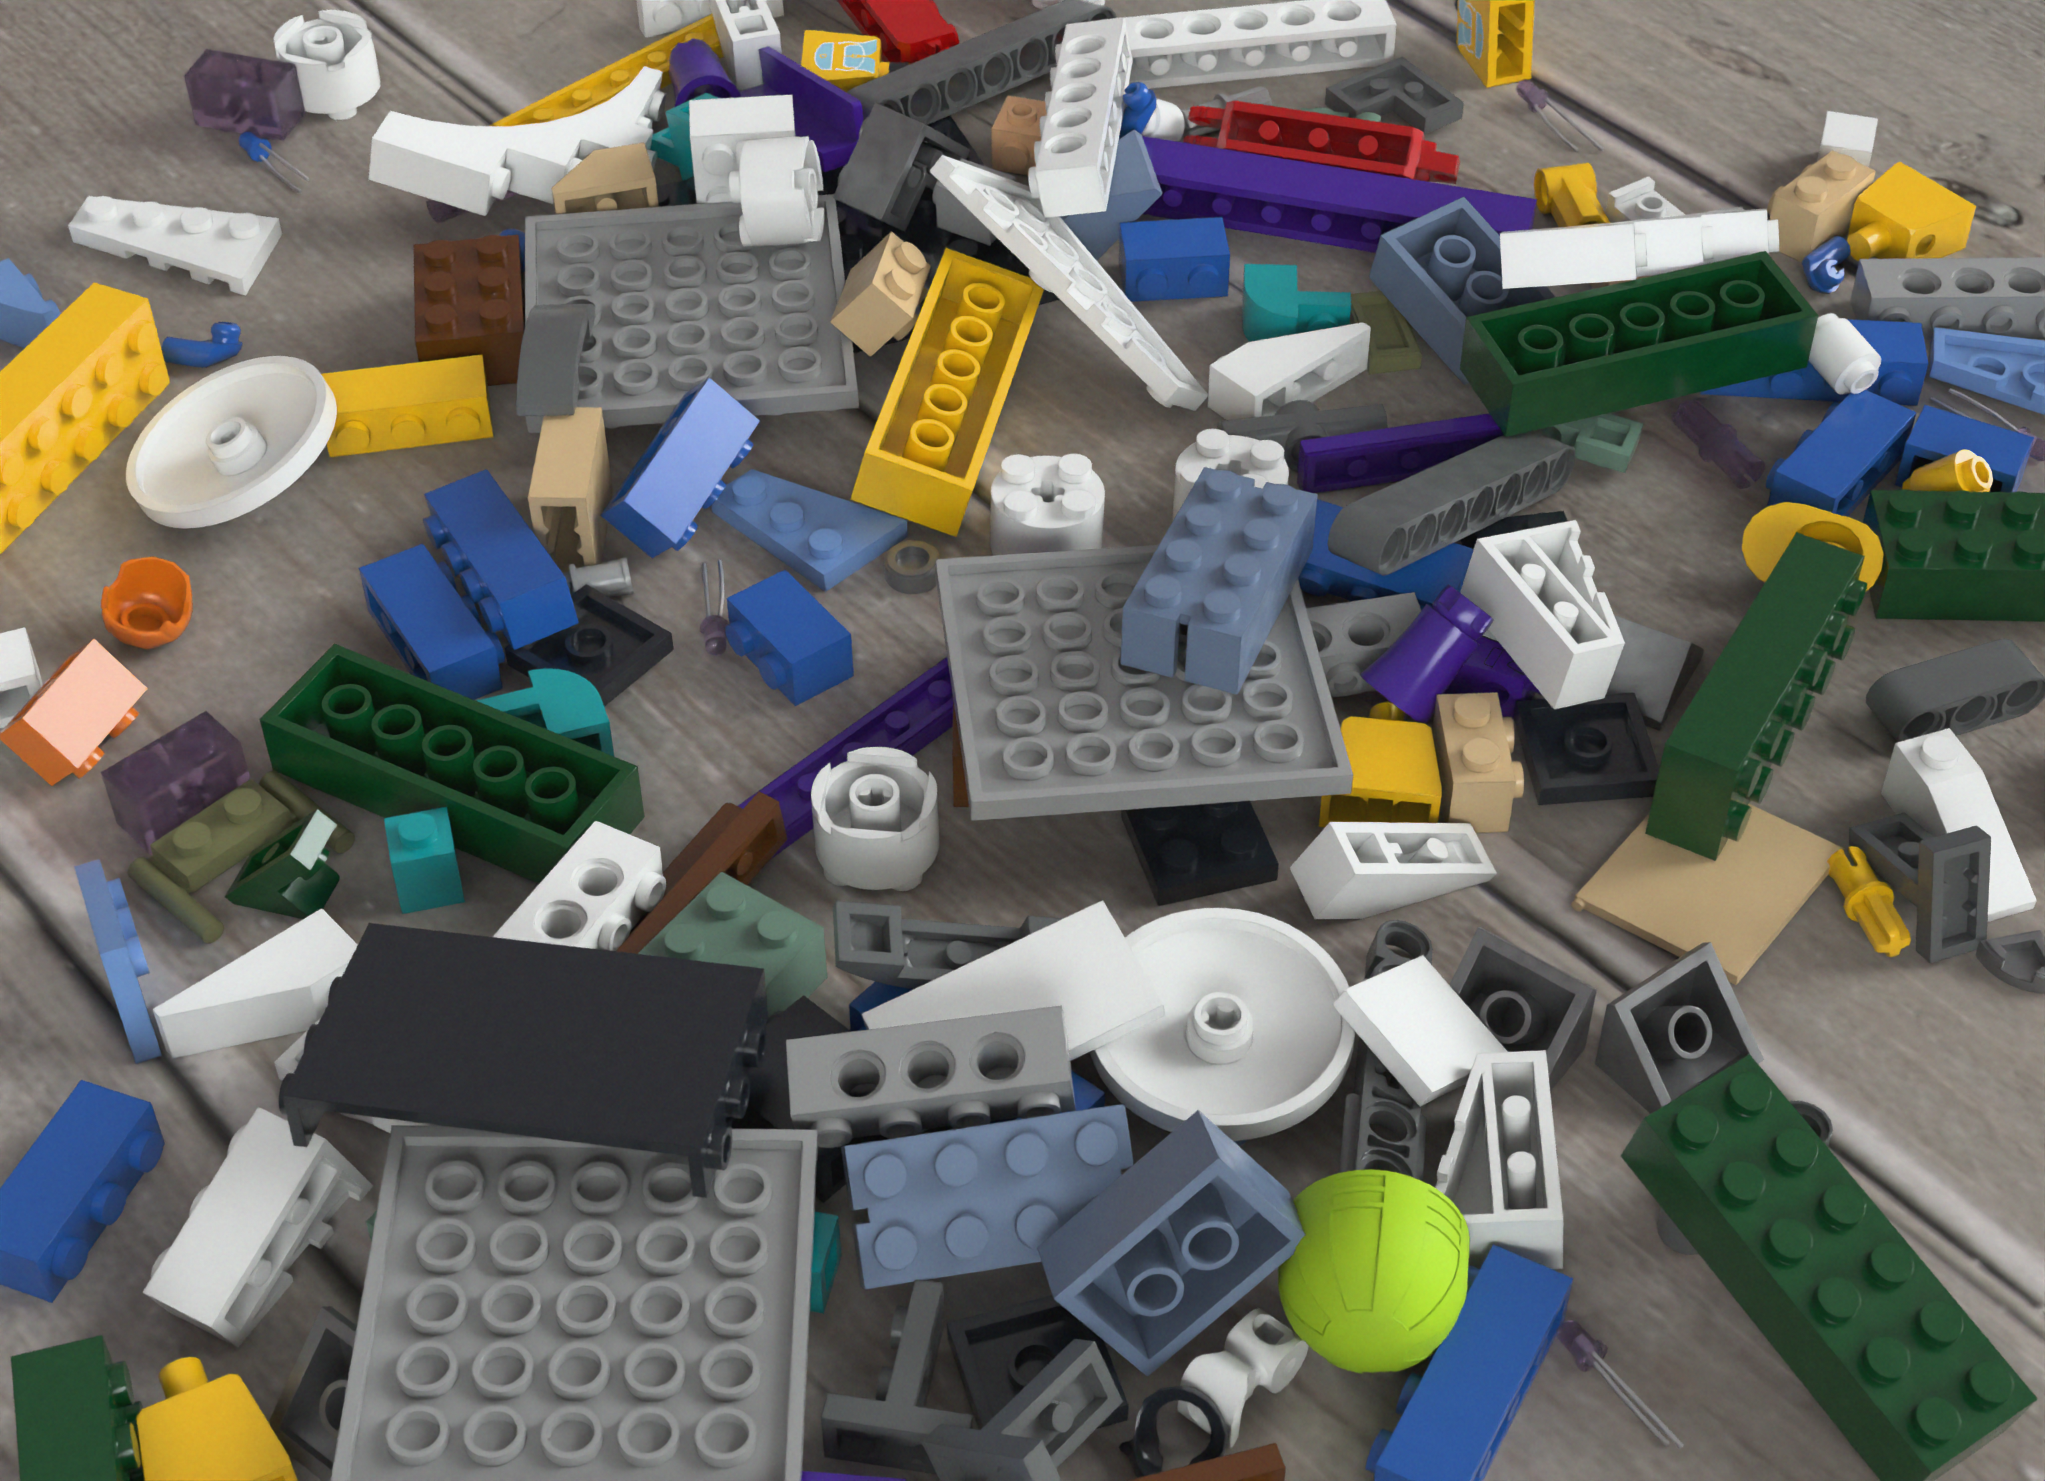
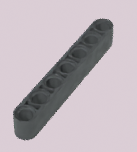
M1063 0L857 86L847 93L860 100L864 120L870 115L876 102L928 125L1050 72L1051 68L1057 67L1055 47L1056 44H1062L1066 24L1116 18V14L1111 8L1092 2Z
M1535 431L1508 437L1502 435L1346 505L1338 513L1331 526L1328 536V549L1332 554L1382 576L1389 575L1557 493L1565 485L1572 472L1576 456L1573 446Z

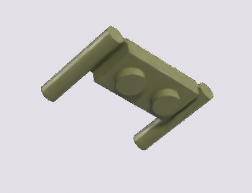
M269 771L261 778L259 785L252 779H249L152 843L150 848L153 856L148 859L145 857L135 859L130 864L127 873L134 882L205 943H213L223 934L224 924L189 895L190 892L194 893L249 856L253 850L316 809L337 824L326 842L337 853L348 851L355 841V835L277 771Z

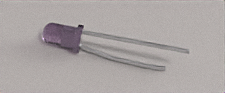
M1527 79L1521 80L1517 84L1516 92L1528 103V108L1532 112H1538L1545 124L1575 152L1578 151V148L1569 142L1542 113L1541 110L1547 104L1601 152L1604 151L1602 146L1548 99V92L1546 90H1540Z
M1952 388L1949 389L1948 392L1965 399L1991 414L2012 431L2034 437L2029 457L2041 462L2045 460V441L2031 434L2029 428L2023 426L2018 430L1995 411ZM1933 397L1930 398L1931 402L1952 413L1971 418Z
M720 559L717 561L720 592L718 615H710L707 567L705 562L702 563L706 618L700 623V632L704 634L706 651L713 656H720L727 649L725 626L728 624V621L722 617L724 574Z
M1574 1320L1562 1323L1558 1328L1557 1338L1576 1358V1366L1584 1372L1595 1367L1641 1421L1665 1446L1669 1445V1441L1624 1395L1602 1369L1603 1367L1681 1449L1683 1443L1603 1361L1608 1350L1602 1340L1595 1341Z

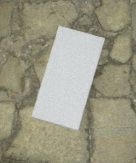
M1102 900L862 1013L865 1027L869 1030L1062 1005L1070 1061L1165 1016L1164 1004ZM1008 1066L996 1067L989 1071L985 1077L992 1080L1005 1079L1012 1075L1016 1069ZM930 1075L923 1078L917 1086L924 1089L934 1088L942 1084L947 1077Z

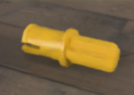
M1855 846L1848 847V853L1855 863L1853 866L1847 859L1843 849L1837 850L1827 860L1830 866L1829 876L1834 879L1845 898L1843 907L1847 917L1852 921L1859 922L1876 952L1885 953L1887 957L1899 955L1902 948L1910 945L1911 935L1893 905V890L1888 884L1878 880L1862 849Z

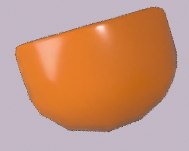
M155 556L129 559L122 563L115 581L109 587L104 586L102 592L101 615L106 630L122 643L146 650L158 648L178 639L187 628L192 617L193 598L189 575L175 562Z

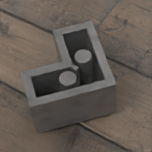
M875 102L870 115L861 125L859 140L851 158L840 172L838 187L833 198L902 231H906L925 186L934 190L938 180L930 172L931 168L942 155L958 161L961 159L966 160L970 150L926 124Z

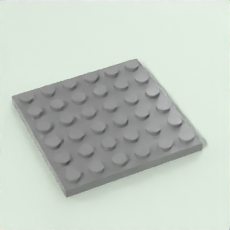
M834 194L818 195L817 208L824 207V226L821 240L799 244L743 247L739 232L740 216L743 215L741 203L733 202L525 217V325L528 315L535 305L593 304L595 306L596 317L591 340H584L578 365L580 390L576 407H602L604 428L656 423L664 424L684 394L709 377L754 416H777L785 413L859 408L852 341L830 322L845 285ZM525 416L528 433L541 432L543 416Z
M1159 545L935 559V578L971 821L1351 794L1353 772L1298 579L1238 695L1184 681L1188 625L1180 623L1177 671L1173 678L1121 664L1123 606Z
M392 1125L330 1481H801L818 1153L817 1130L732 1129V1150L729 1164L726 1170L716 1169L707 1198L692 1196L688 1156L449 1126Z

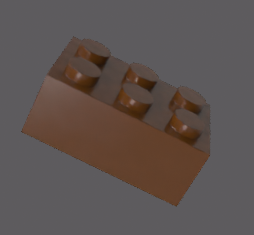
M487 235L476 239L434 240L429 243L413 244L415 344L419 362L483 355L488 386L517 383L520 351L525 329V275L519 235Z

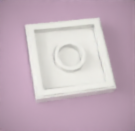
M1423 955L1345 989L1333 1003L1335 1009L1419 1106L1466 1084L1477 1053L1508 1052Z

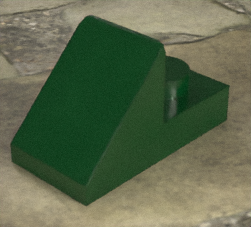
M316 809L253 850L224 897L234 905L299 919H305L321 908L324 909L340 880L338 873L325 863L329 856V851L324 847L337 824Z

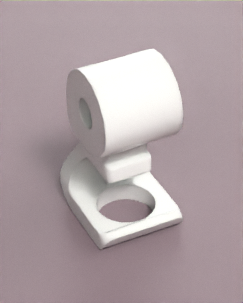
M1257 1308L1249 1312L1232 1328L1226 1338L1224 1351L1203 1354L1196 1357L1189 1364L1182 1377L1180 1386L1197 1388L1211 1398L1222 1413L1228 1427L1227 1447L1232 1448L1238 1438L1244 1403L1253 1394L1254 1388L1260 1385L1274 1394L1280 1392L1300 1369L1307 1355L1309 1345L1293 1330L1262 1309ZM1178 1400V1412L1211 1435L1208 1419L1201 1409L1190 1402Z

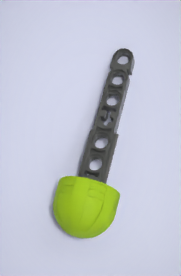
M1401 920L1386 921L1380 925L1367 952L1364 978L1370 979L1413 960L1395 954L1386 945L1396 946L1405 950L1413 959L1423 955L1432 965L1433 948L1431 940L1425 932L1409 922ZM1360 1037L1358 1040L1354 1092L1348 1094L1345 1101L1339 1172L1309 1185L1293 1200L1305 1236L1295 1247L1294 1254L1278 1267V1287L1284 1312L1296 1334L1329 1363L1357 1373L1397 1372L1424 1361L1436 1352L1439 1345L1454 1327L1467 1294L1470 1237L1466 1221L1457 1206L1441 1191L1423 1182L1427 1118L1421 1115L1422 1106H1419L1393 1075L1390 1086L1387 1085V1079L1383 1076L1384 1071H1390ZM1377 1124L1390 1129L1397 1135L1400 1141L1391 1142L1379 1137L1372 1131L1369 1125Z

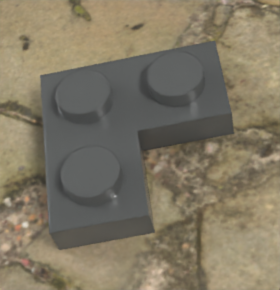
M1404 57L1327 87L1325 105L1333 111L1349 113L1350 118H1355L1364 112H1372L1380 116L1395 112L1413 127L1423 131L1424 135L1462 119L1464 105L1462 100Z

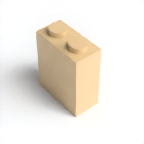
M576 407L574 415L543 416L528 494L533 532L562 572L570 571L569 564H575V568L602 564L608 521L600 515L613 497L602 407Z

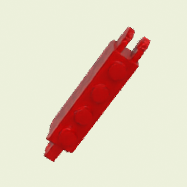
M837 0L863 35L875 36L881 40L882 60L884 62H909L910 65L960 44L955 27L952 24H948L939 14L933 0Z
M1236 100L1226 102L1225 109L1198 105L1190 107L1188 116L1190 122L1199 126H1208L1221 130L1219 139L1198 135H1186L1183 139L1184 143L1426 182L1456 184L1460 166L1459 155L1436 151L1437 143L1425 140L1424 132L1414 127Z

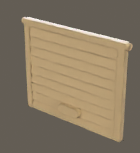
M1748 804L1752 809L1743 835L1738 842L1728 839L1717 860L1714 861L1645 834L1649 819L1648 814L1575 895L1571 906L1578 912L1584 909L1678 957L1686 954L1702 942H1711L1728 981L1737 985L1828 876L1830 866L1827 860L1839 849L1844 851L1845 848Z

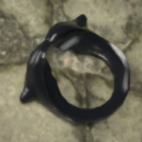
M1174 1386L1160 1388L1144 1399L1137 1414L1133 1439L1123 1442L1119 1446L1120 1451L1129 1457L1137 1478L1162 1472L1164 1458L1159 1451L1160 1441L1156 1423L1159 1410L1168 1402L1177 1400L1190 1402L1201 1409L1208 1419L1211 1428L1210 1442L1207 1448L1191 1460L1189 1465L1224 1456L1227 1448L1228 1427L1222 1413L1210 1397L1197 1388Z

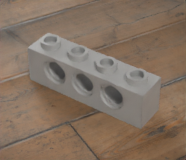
M2045 257L1860 259L1850 302L1856 320L1921 323L1924 339L1932 338L1934 327L2018 338L2041 339L2045 338Z
M1414 592L1306 608L1331 698L1377 691L1359 674L1378 659L1421 612Z
M1062 1005L786 1040L790 1116L795 1129L817 1130L818 1147H839L849 1143L852 1138L882 1135L886 1138L895 1139L915 1136L923 1129L948 1126L954 1129L987 1125L991 1121L1027 1119L1060 1114V1112L1076 1111L1068 1037ZM1008 1066L1016 1069L1012 1075L1005 1079L992 1080L985 1077L989 1071L996 1067ZM930 1075L947 1077L942 1084L934 1088L924 1089L917 1086L923 1078ZM872 1083L878 1085L869 1095L863 1097L848 1095L854 1087L860 1084Z

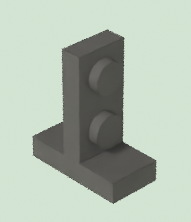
M1905 812L1849 827V847L1855 846L1862 849L1871 868L1917 907L1916 951L1929 963L1975 951L1980 940L1987 939L1991 858L1990 835L1976 825L1934 837Z
M915 1279L909 1306L898 1305L896 1307L891 1329L890 1346L891 1349H897L898 1351L894 1367L882 1366L875 1400L827 1393L821 1415L824 1456L826 1458L937 1475L921 1442L940 1424L973 1429L972 1415L925 1408L945 1325L943 1283Z
M1074 1339L981 1430L940 1424L921 1443L940 1481H1062L1056 1469L1123 1401L1095 1341Z

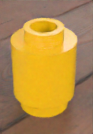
M1964 449L1915 469L1911 477L1904 481L1902 489L1911 491L1963 490L1969 492H1990L1993 476L1988 463L1982 457L1976 456L1973 452Z

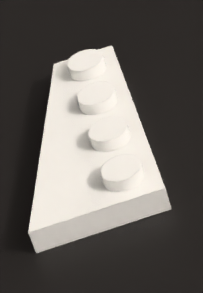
M88 196L68 225L74 243L126 259L135 254L147 257L151 267L167 271L173 265L189 270L193 280L210 284L215 279L229 283L230 291L245 296L282 236L279 218L257 216L252 213L214 211L202 207L188 208L163 205L157 202L112 199L107 196Z

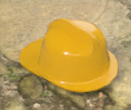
M1783 502L1767 506L1752 517L1743 533L1741 550L1746 566L1758 580L1764 583L1796 532L1865 556L1859 580L1867 583L1866 591L1873 587L1882 572L1884 553L1879 537L1868 525L1851 517L1838 515L1806 504Z

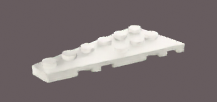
M944 155L939 158L930 172L1030 269L1028 272L1030 277L1046 291L1053 292L1147 384V391L1157 402L1168 408L1176 405L1193 411L1198 409L1209 396L1060 216L1044 218L1040 198L1033 199L1030 187Z

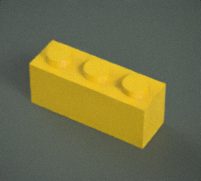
M483 355L321 374L332 390L337 404L334 429L327 442L329 458L494 437Z

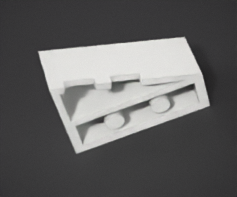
M1576 520L1477 539L1460 591L1461 594L1494 619L1488 630L1553 709L1604 699L1625 644L1605 592H1597L1592 575L1595 567L1591 556L1582 554L1578 544L1581 531Z
M1546 1050L1477 1053L1454 1120L1455 1129L1447 1153L1442 1155L1437 1170L1435 1188L1446 1195L1457 1206L1466 1221L1470 1237L1468 1267L1471 1265L1480 1269L1494 1244L1550 1269H1563V1212Z
M257 1107L247 1125L242 1126L233 1136L228 1147L227 1157L210 1185L204 1187L195 1197L190 1208L189 1218L172 1246L164 1250L155 1261L151 1271V1279L143 1293L172 1315L238 1348L294 1282L292 1275L286 1273L290 1266L309 1244L321 1249L334 1234L333 1227L328 1225L327 1222L349 1196L361 1202L373 1185L325 1138L314 1133L307 1147L294 1146L288 1121Z

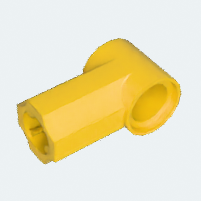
M1590 163L1537 169L1534 176L1536 205L1540 213H1552L1558 227L1610 223L1597 199L1596 177Z

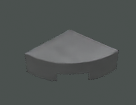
M2040 930L1980 940L1975 955L1991 974L2013 987L2045 994V937Z

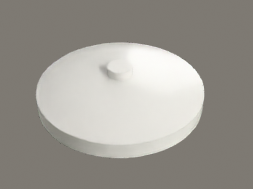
M267 356L254 358L216 371L191 385L172 399L154 416L142 431L132 448L127 462L126 483L128 490L150 519L168 527L200 528L223 523L244 515L287 489L318 458L334 429L337 416L335 396L323 376L312 364L295 357Z
M1201 908L1177 912L1158 918L1141 926L1125 937L1164 1004L1165 1016L1089 1053L1101 1080L1110 1092L1134 1114L1157 1127L1173 1132L1199 1110L1232 1141L1249 1140L1268 1136L1300 1123L1323 1106L1337 1090L1350 1065L1355 1031L1335 1009L1333 1003L1345 989L1349 988V985L1331 956L1306 934L1280 920L1256 912L1230 908Z

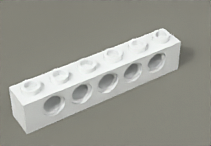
M1303 0L1124 17L1132 57L1128 85L1134 82H1142L1148 89L1377 67L1393 61L1396 22L1386 0Z
M1124 17L1066 24L1062 44H1056L1055 56L1057 67H1053L1050 70L1052 91L1045 93L1047 116L1040 117L1041 141H1035L1034 144L1036 167L1029 168L1031 196L1033 199L1040 198L1044 218L1103 212L1107 209L1125 106L1122 97L1126 94L1125 88L1129 84L1132 66Z
M595 820L493 937L616 951L629 937L630 931L645 913L651 912L664 896L666 879L663 877L660 847ZM372 1117L373 1126L390 1133L392 1125L441 1126Z

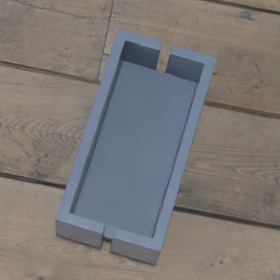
M1204 467L1123 606L1121 664L1173 678L1177 671L1180 623L1188 625L1184 681L1238 695L1312 552L1318 494L1298 490L1286 484H1273L1266 482L1262 489L1254 487L1255 479L1240 476L1228 470Z
M1125 1104L842 1146L841 1153L849 1209L860 1210L867 1208L869 1222L852 1223L860 1286L864 1289L914 1282L915 1279L928 1280L1042 1262L1037 1247L1121 1176V1169L1130 1168L1134 1165Z

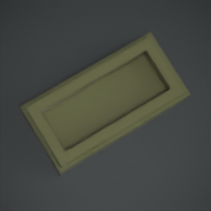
M1381 291L1351 294L1350 324L1364 322L1371 327L1367 362L1368 374L1421 369L1422 353L1410 323Z

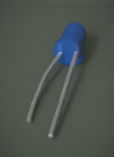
M244 132L239 136V145L248 152V156L256 162L263 161L279 179L296 192L301 193V189L278 173L266 159L269 155H272L305 181H309V178L274 153L267 139H260L251 132Z

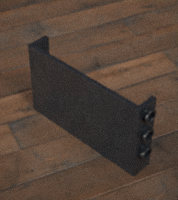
M369 923L342 977L337 976L333 980L329 990L328 1005L319 1023L312 1024L308 1029L304 1042V1053L294 1073L286 1074L282 1081L279 1092V1109L282 1115H287L293 1145L300 1147L308 1146L324 1111L688 1156L692 1196L707 1198L716 1169L726 1170L729 1164L732 1150L731 1125L734 1118L742 1119L747 1111L750 1094V1081L748 1077L751 1068H761L765 1057L767 1043L765 1027L768 1021L764 968Z

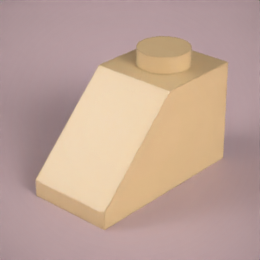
M644 142L594 150L551 188L555 214L659 207L656 179Z

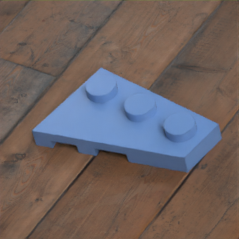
M1934 327L1930 342L1929 377L2045 415V341Z
M753 469L727 484L721 495L711 505L712 513L825 592L908 537L907 520Z
M100 859L75 866L99 954L135 1063L138 1064L162 1056L137 978L150 972L120 878L106 881Z

